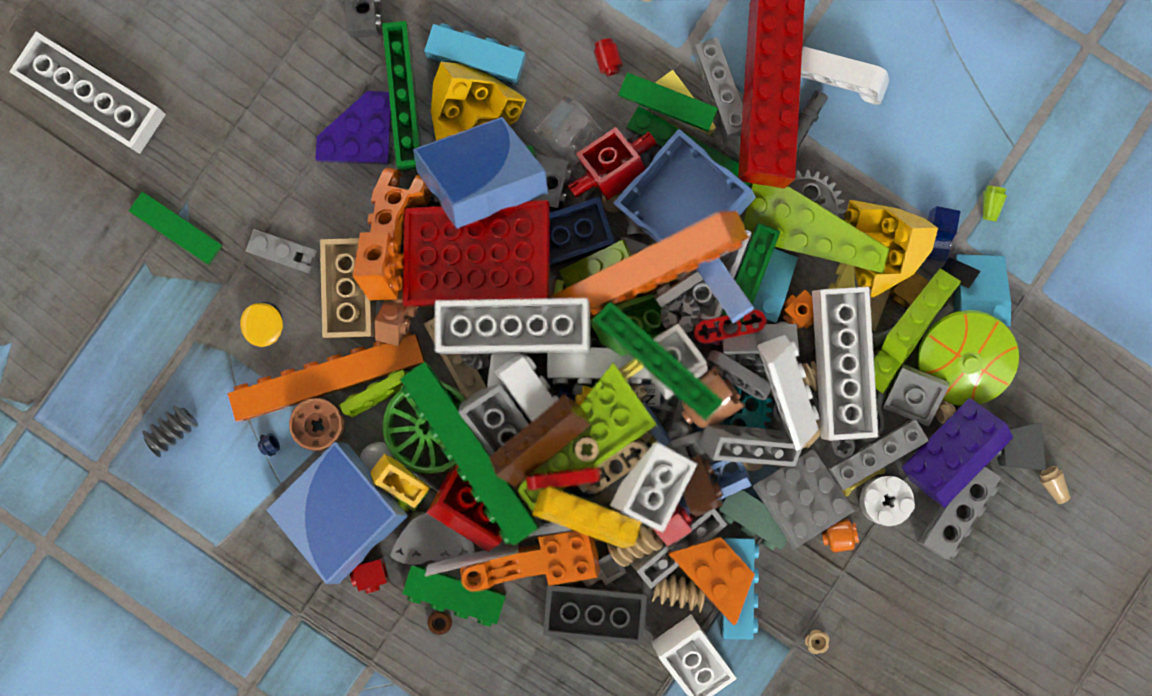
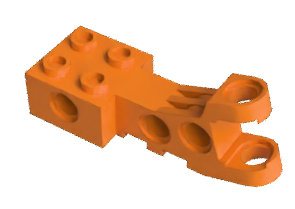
M386 167L372 192L371 202L375 204L373 214H369L367 223L371 225L370 232H360L353 271L354 279L369 301L397 300L399 290L402 289L401 273L404 254L401 253L400 249L404 230V208H416L427 205L432 196V192L419 174L414 178L410 189L406 190L398 188L400 177H402L401 171Z
M575 530L543 534L538 537L540 545L518 547V553L472 564L467 567H460L461 581L467 590L480 591L488 589L495 584L546 574L548 586L597 578L601 568L595 539ZM472 571L478 572L476 576H468V574Z

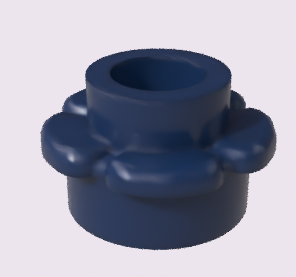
M269 433L259 437L258 448L263 455L271 457L280 450L279 441L273 434Z

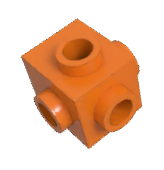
M806 290L801 291L796 297L792 294L784 301L783 306L785 308L780 312L784 316L782 318L784 322L796 324L797 329L803 326L808 328L814 322L813 300Z

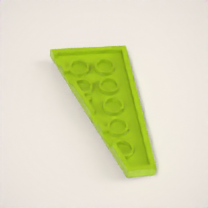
M759 184L752 185L751 190L756 198L747 207L743 224L745 230L751 231L752 235L759 222L781 231L775 247L876 272H884L890 249L884 244L789 186L783 189Z
M614 362L580 405L583 407L591 425L532 474L597 467L657 425ZM583 437L593 438L598 444L597 456L590 461L581 460L575 452L577 442ZM586 442L582 443V450L580 452L583 455L586 453L591 455L593 445L591 443L587 445ZM525 479L517 491L533 511L539 491L543 489L527 490ZM567 486L553 487V489L562 491Z

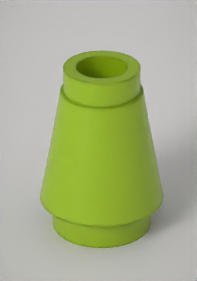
M987 185L986 191H983V220L997 222L1008 196L1006 195V188Z

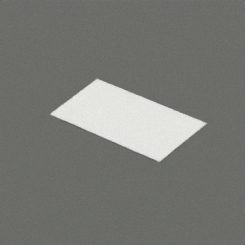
M507 544L495 547L490 552L483 550L428 564L425 576L518 553V544L514 546Z

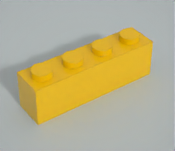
M551 487L539 491L532 514L621 548L635 546L641 521Z

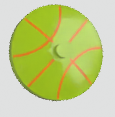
M977 310L958 311L941 318L926 332L918 350V369L949 382V388L942 401L962 406L971 398L980 405L996 398L1010 385L1018 369L1019 349L1012 332L997 317Z

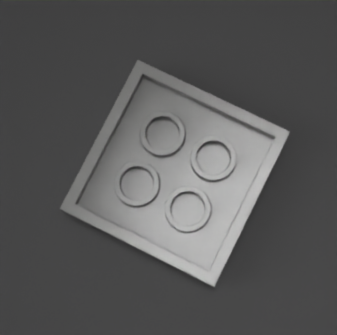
M814 449L799 457L795 467L784 466L753 486L793 549L801 546L855 511Z

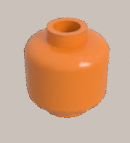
M846 518L822 532L824 546L829 545L830 550L834 553L853 550L855 543H859L856 523L852 524Z

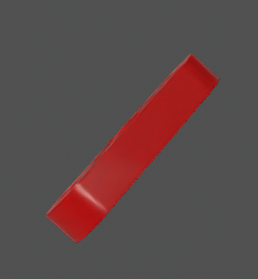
M754 309L743 317V321L750 320L751 314H756L757 317L762 318V321L758 323V327L754 328L752 324L745 325L747 330L741 331V322L737 320V330L734 333H726L723 330L724 321L730 319L728 315L700 321L695 327L694 334L696 339L702 343L759 332L765 327L766 317L760 310ZM719 321V330L722 336L717 337V331L709 333V338L706 339L704 335H699L698 331L702 330V325L714 328L716 326L713 322Z
M585 467L526 476L527 490L585 484L601 480L599 467Z

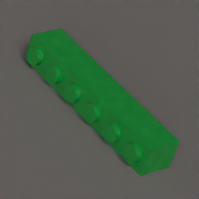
M406 21L382 23L396 166L401 172L416 171L413 149L421 147L410 29Z

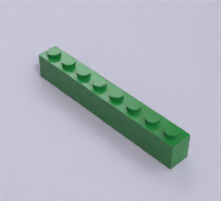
M423 362L400 378V381L403 383L400 387L408 399L413 398L417 404L414 408L421 419L426 418L431 425L428 429L436 440L441 439L445 445L442 448L443 452L450 461L455 460L459 466L456 470L463 481L468 480L473 487L470 491L478 502L483 501L487 507L485 513L490 521L498 523L502 529L499 531V534L505 543H511L514 546L538 530L540 526L512 485L496 476L489 453L459 414L458 406L430 365Z

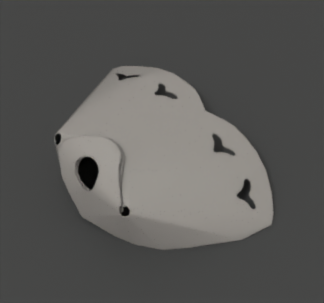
M419 510L412 513L395 542L390 556L398 562L416 565L430 559L440 562L475 553L474 544L470 540L426 513L427 510ZM401 548L403 555H401L400 552L396 553V551H398ZM462 548L468 551V553L464 552L462 555H459V553L462 551ZM416 550L418 553L421 554V556L415 555L412 557V554H414ZM447 550L450 557L447 555L441 556L440 554Z

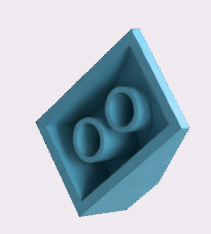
M777 249L773 250L752 305L754 309L760 310L765 315L766 323L768 324L777 323L798 259L796 256ZM751 314L752 318L762 321L761 317Z
M956 254L955 260L976 268L981 272L970 288L959 285L954 294V312L964 310L982 311L997 317L1007 327L1011 326V297L1005 256Z

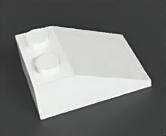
M655 442L622 481L610 506L663 532L697 464Z
M692 614L651 642L659 659L688 696H713L737 679Z

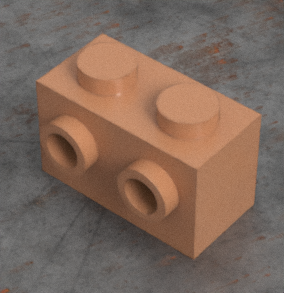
M403 289L399 290L397 300L384 301L375 318V340L399 346L404 335L407 334L410 323L417 314L418 306H403Z

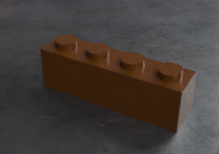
M562 396L489 457L496 476L516 487L526 476L532 474L591 425L583 407L567 396Z

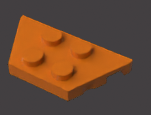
M721 537L693 544L690 547L677 551H670L668 555L728 621L735 625L755 575Z

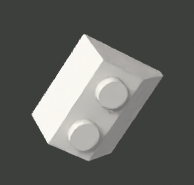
M679 324L654 339L697 378L707 373V362ZM646 370L665 400L674 395Z

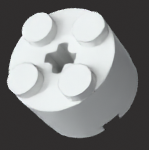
M877 476L868 480L862 487L859 506L864 516L874 523L885 526L898 525L904 522L915 508L911 488L906 482L897 477ZM884 495L890 497L889 505L882 504L885 500Z

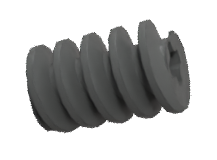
M174 405V415L168 411L165 412L167 421L158 418L160 426L157 427L150 424L151 434L145 430L142 431L145 443L156 456L161 457L160 451L167 452L169 450L168 445H176V439L182 440L184 438L183 432L188 434L192 431L191 426L198 427L197 420L186 408H179Z

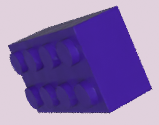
M969 398L901 468L913 484L945 508L1013 439V436L1005 422Z

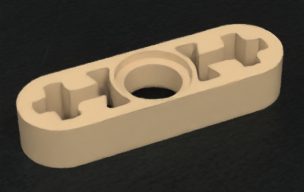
M634 441L597 466L599 467L600 475L605 472L608 476L600 480V485L585 483L586 488L592 492H599L629 473L641 460L639 457H635L630 461L625 458L634 452L632 447L634 446L635 449L640 448L642 450V453H640L642 458L649 450L648 446L642 441ZM613 460H619L623 464L621 473L617 474L611 470L610 464Z

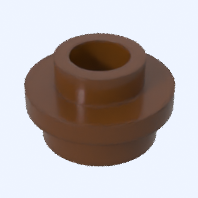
M438 610L432 612L427 621L428 628L436 635L447 633L452 626L450 614L446 611ZM437 618L444 619L445 623L443 626H437Z

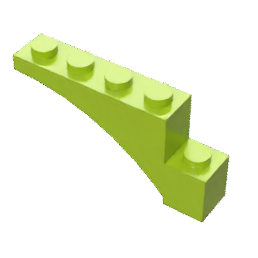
M939 269L887 335L881 351L874 358L875 389L884 393L897 376L902 364L905 363L928 327L959 287L960 280Z

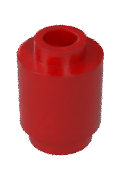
M612 38L596 42L594 44V54L600 73H606V76L618 74L620 72L619 69L623 67L617 44L613 43Z

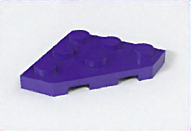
M367 91L317 135L315 160L317 162L389 165L391 132L389 92Z

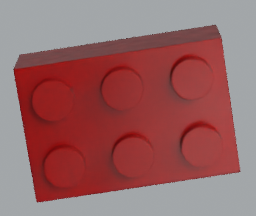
M456 465L447 474L426 513L482 549L490 552L500 544L502 537L499 531L502 529L497 522L492 523L485 513L487 507L483 501L478 502L470 491L473 488L468 480L463 481L456 470L459 466Z

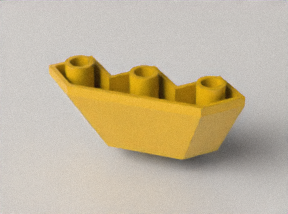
M441 62L433 81L431 117L436 141L503 117L510 126L518 121L526 99L487 73L463 64Z
M849 200L848 208L845 211V221L890 248L883 273L854 266L858 287H869L870 297H875L912 276L931 253L938 227L923 217L898 208Z

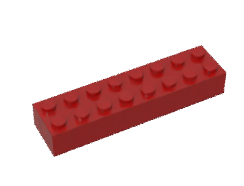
M751 0L749 3L738 179L742 182L785 189L795 179L805 0Z

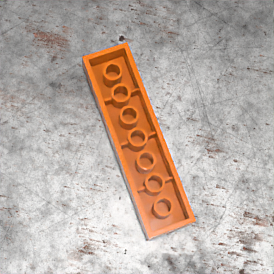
M737 211L718 212L550 297L551 299L588 298L590 301V320H592L610 302L617 305L621 302L631 301L637 298V294L650 292L656 289L660 283H668L677 279L678 274L696 270L699 268L698 264L712 262L720 258V254L724 252H732L743 247L741 242L749 239Z

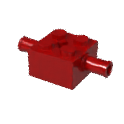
M617 127L613 128L576 153L585 171V175L569 184L568 188L577 199L578 196L594 186L600 190L608 201L627 188L637 176L646 170L639 155L657 145L655 139L648 131L645 135L630 143Z

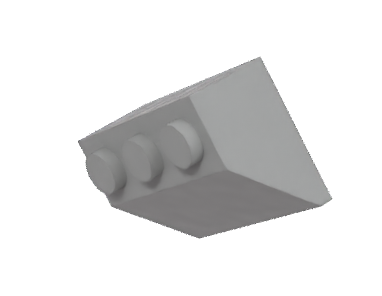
M759 322L753 323V327H758ZM787 322L766 324L759 332L720 340V352L751 372H766L757 345L786 335L790 342H795L799 352L797 325ZM737 323L723 325V330L726 333H734L737 330ZM742 325L741 331L747 330L745 325Z
M501 384L479 390L461 402L459 406V414L490 456L529 425V422Z

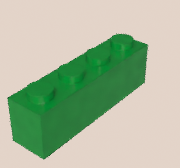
M411 565L402 593L408 596V601L421 604V601L431 604L430 608L442 612L446 608L454 611L453 615L463 619H468V616L477 618V623L491 627L492 624L497 625L507 595L506 593L490 588L470 591L463 586L460 578L441 572L425 576L426 567Z

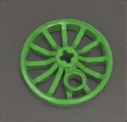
M441 382L447 392H450L458 399L456 405L459 408L460 403L467 399L466 396L454 386ZM402 390L398 391L389 402L383 419L384 439L393 457L406 468L425 474L443 472L457 465L454 459L449 460L447 464L438 465L436 443L441 449L445 445L440 438L436 440L429 429L425 427V423H429L426 418L421 419L417 412V416L398 408L404 397L414 410V407L417 406L412 397L408 399ZM397 414L408 419L415 425L393 427L394 415ZM416 431L412 437L400 446L397 445L394 433ZM419 439V445L411 460L403 453V450ZM427 444L430 454V466L419 464Z

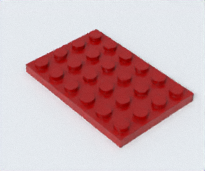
M548 200L527 201L516 206L501 209L488 217L459 228L454 226L442 206L404 208L403 306H435V301L549 299L550 202Z

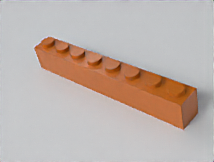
M407 332L399 346L377 341L373 343L374 347L365 350L364 346L350 350L351 354L344 357L341 354L327 357L328 362L322 364L314 361L303 365L304 369L296 372L294 368L280 372L281 376L274 379L271 376L257 379L258 384L248 386V383L233 387V392L227 393L235 421L243 422L300 404L308 399H316L388 376L396 370H408L426 362L419 338L416 334L411 335V332Z

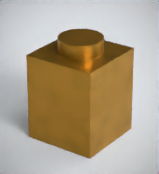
M915 272L912 276L893 286L889 293L893 297L892 302L901 308H909L929 281Z

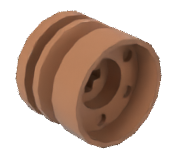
M320 398L308 399L301 402L293 410L289 419V430L293 439L301 447L314 452H323L334 442L342 440L345 432V420L341 411L330 402ZM321 420H323L322 425L325 427L324 430H317V432H314L316 429V427L313 426L314 422L316 421L319 423Z

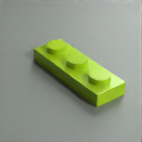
M621 240L559 271L568 288L632 255L626 241Z
M404 370L393 371L385 380L374 382L365 391L348 396L345 402L339 404L342 412L353 418L395 395L401 390L400 387L403 385L400 378L408 373Z

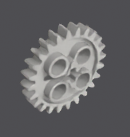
M809 170L806 171L805 176H801L800 171H797L796 178L788 185L789 187L803 195L807 188L814 187L818 191V196L812 199L814 202L825 199V203L821 204V206L836 216L845 213L844 209L839 208L840 205L845 203V200H837L842 191H833L836 183L828 185L829 176L820 180L818 171L814 177L810 176Z

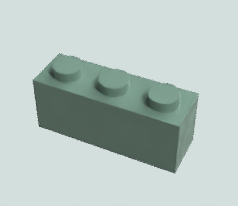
M743 490L723 498L722 502L724 505L717 508L718 511L722 512L720 514L722 519L730 524L736 521L742 525L740 529L742 532L752 538L755 534L763 539L761 544L772 551L775 548L780 550L784 548L788 540L764 503Z

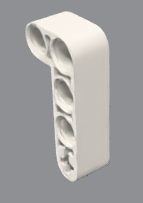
M802 47L801 77L858 92L864 101L875 105L881 104L889 84L888 73L885 69L869 63Z

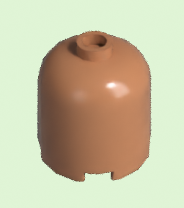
M717 366L699 378L700 381L723 400V404L706 422L681 401L684 408L681 413L689 424L694 422L703 429L707 425L719 424L745 406L743 402L737 401L741 396L729 379L723 380L720 377L719 373L721 370Z

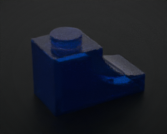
M939 206L930 210L928 221L938 227L933 249L926 259L940 262L947 261L952 241L957 234L961 211Z

